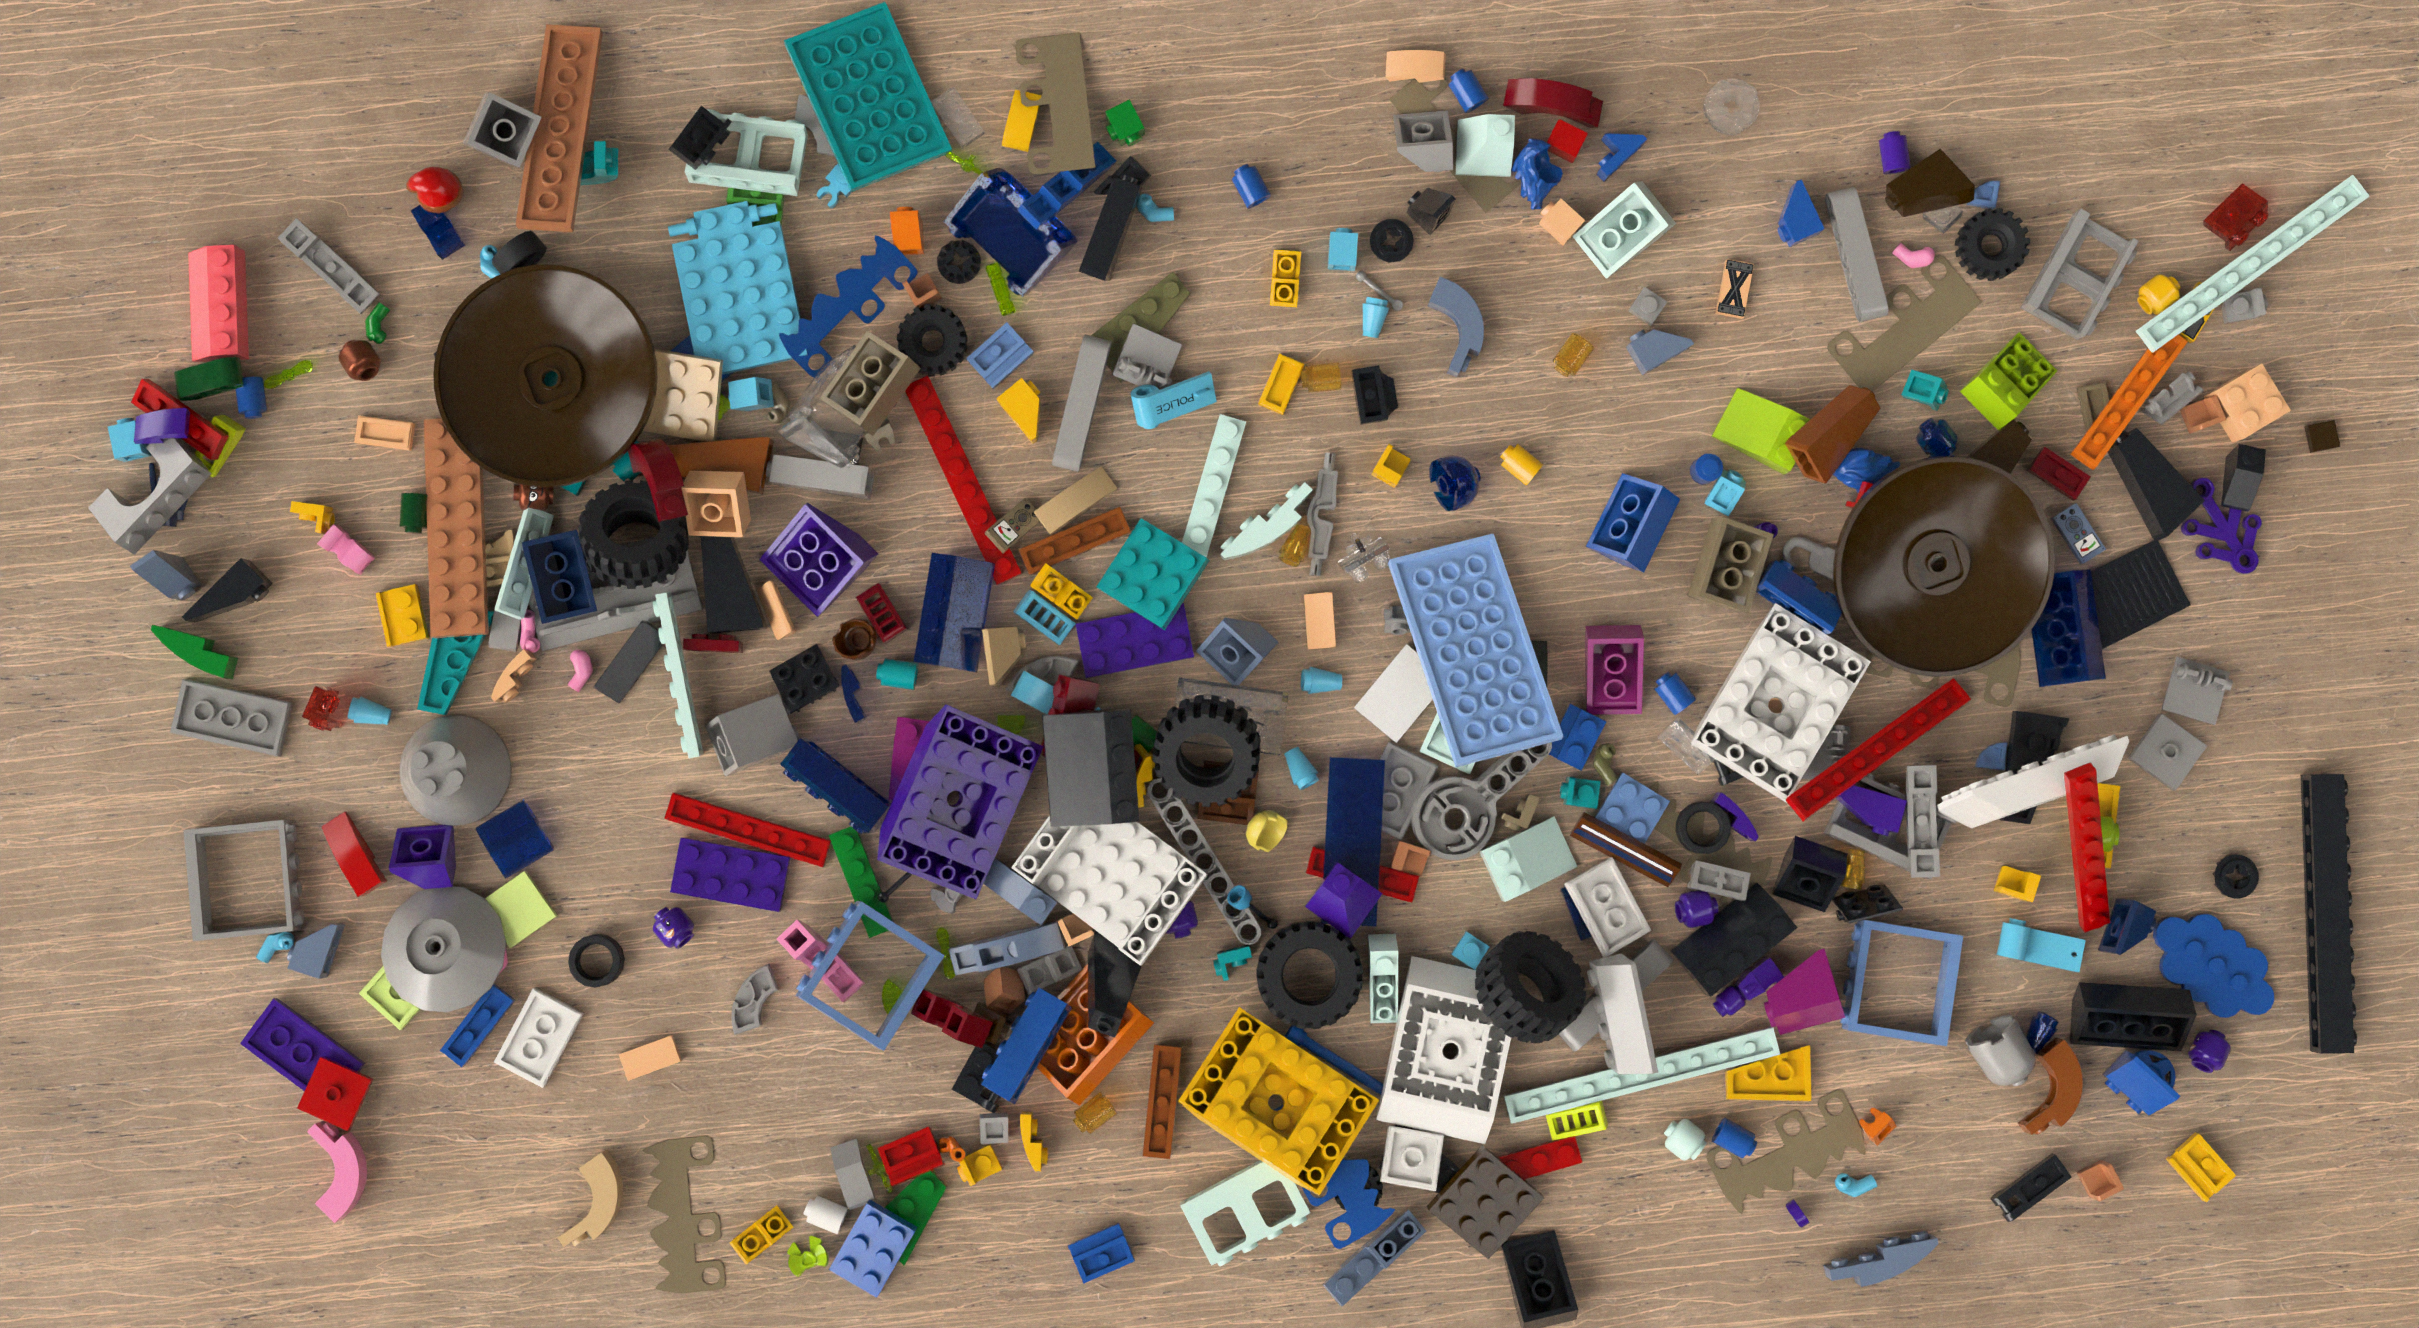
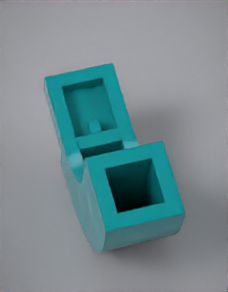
M594 141V150L585 152L580 186L603 184L616 180L618 178V148H607L606 141Z

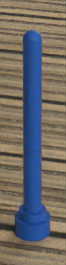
M1294 1025L1290 1026L1284 1036L1299 1047H1305L1381 1095L1383 1083L1308 1037L1304 1029L1296 1028Z

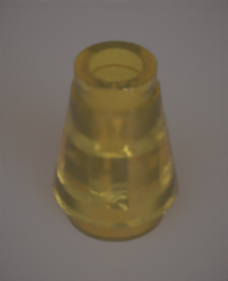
M1301 524L1295 525V528L1279 549L1280 561L1293 567H1299L1300 562H1304L1311 532L1308 527Z
M1848 848L1846 877L1840 886L1862 889V883H1865L1864 850Z

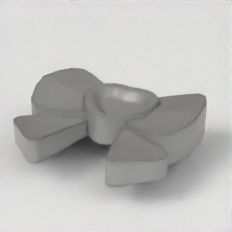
M932 888L931 900L936 902L937 906L944 912L955 913L956 903L963 894L948 888L945 889V893Z

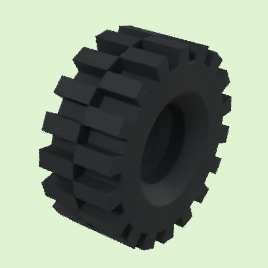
M1989 208L1975 214L1963 224L1964 226L1957 233L1959 237L1955 240V246H1958L1955 254L1956 257L1961 256L1960 266L1964 267L1966 265L1969 268L1966 273L1970 276L1974 273L1977 274L1976 279L1979 280L1988 278V281H1994L1997 278L2002 279L2024 263V257L2029 254L2030 250L2026 249V247L2031 243L2030 238L2025 237V234L2029 232L2027 226L2024 228L2020 226V223L2023 222L2020 217L2014 219L2012 218L2013 212L2003 213L2002 208H1996L1994 211ZM1995 235L2000 239L2002 248L1997 255H1988L1983 251L1981 243L1985 236Z
M925 304L924 308L919 309V307L913 309L914 312L912 314L907 313L904 317L905 321L900 323L898 327L900 331L897 334V346L900 352L907 355L921 368L918 373L922 375L925 373L935 377V374L942 376L946 374V371L956 369V364L958 362L961 363L964 359L963 355L964 352H967L966 344L968 341L965 328L959 317L952 310L944 309L942 305L937 304L936 307ZM931 330L938 331L943 336V345L936 351H928L922 345L924 334Z

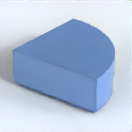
M1989 181L1977 187L1974 192V200L1966 205L1995 209L2000 181Z
M1996 743L1985 748L1978 756L1975 767L2005 770L2008 743Z

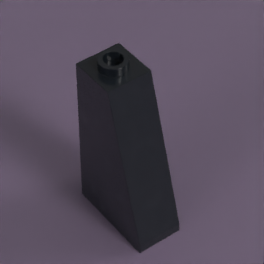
M1122 174L1121 179L1114 177L1079 272L1104 281H1110L1143 188L1136 185L1138 179Z
M2138 428L2129 432L2123 430L2114 442V445L2109 449L2108 454L2155 541L2168 537L2205 501Z
M700 536L707 631L711 634L767 629V623L734 537Z
M1097 931L1094 933L1088 950V1028L1115 1038L1142 966L1129 958L1116 945Z

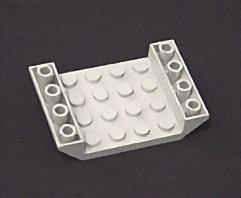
M1050 815L1011 867L1111 941L1120 951L1140 966L1143 965L1208 876L1198 866L1138 822L1051 827Z

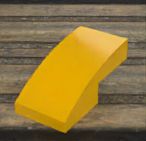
M1015 89L1002 146L1029 152L1040 105L1024 106L1021 102L1020 90ZM1025 92L1026 97L1031 101L1039 100L1042 95Z

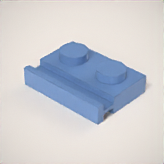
M1006 322L969 355L966 360L992 389H995L1032 356L1034 351Z

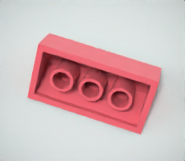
M236 245L205 246L189 252L192 362H209L226 357H238L240 360H248L245 251Z

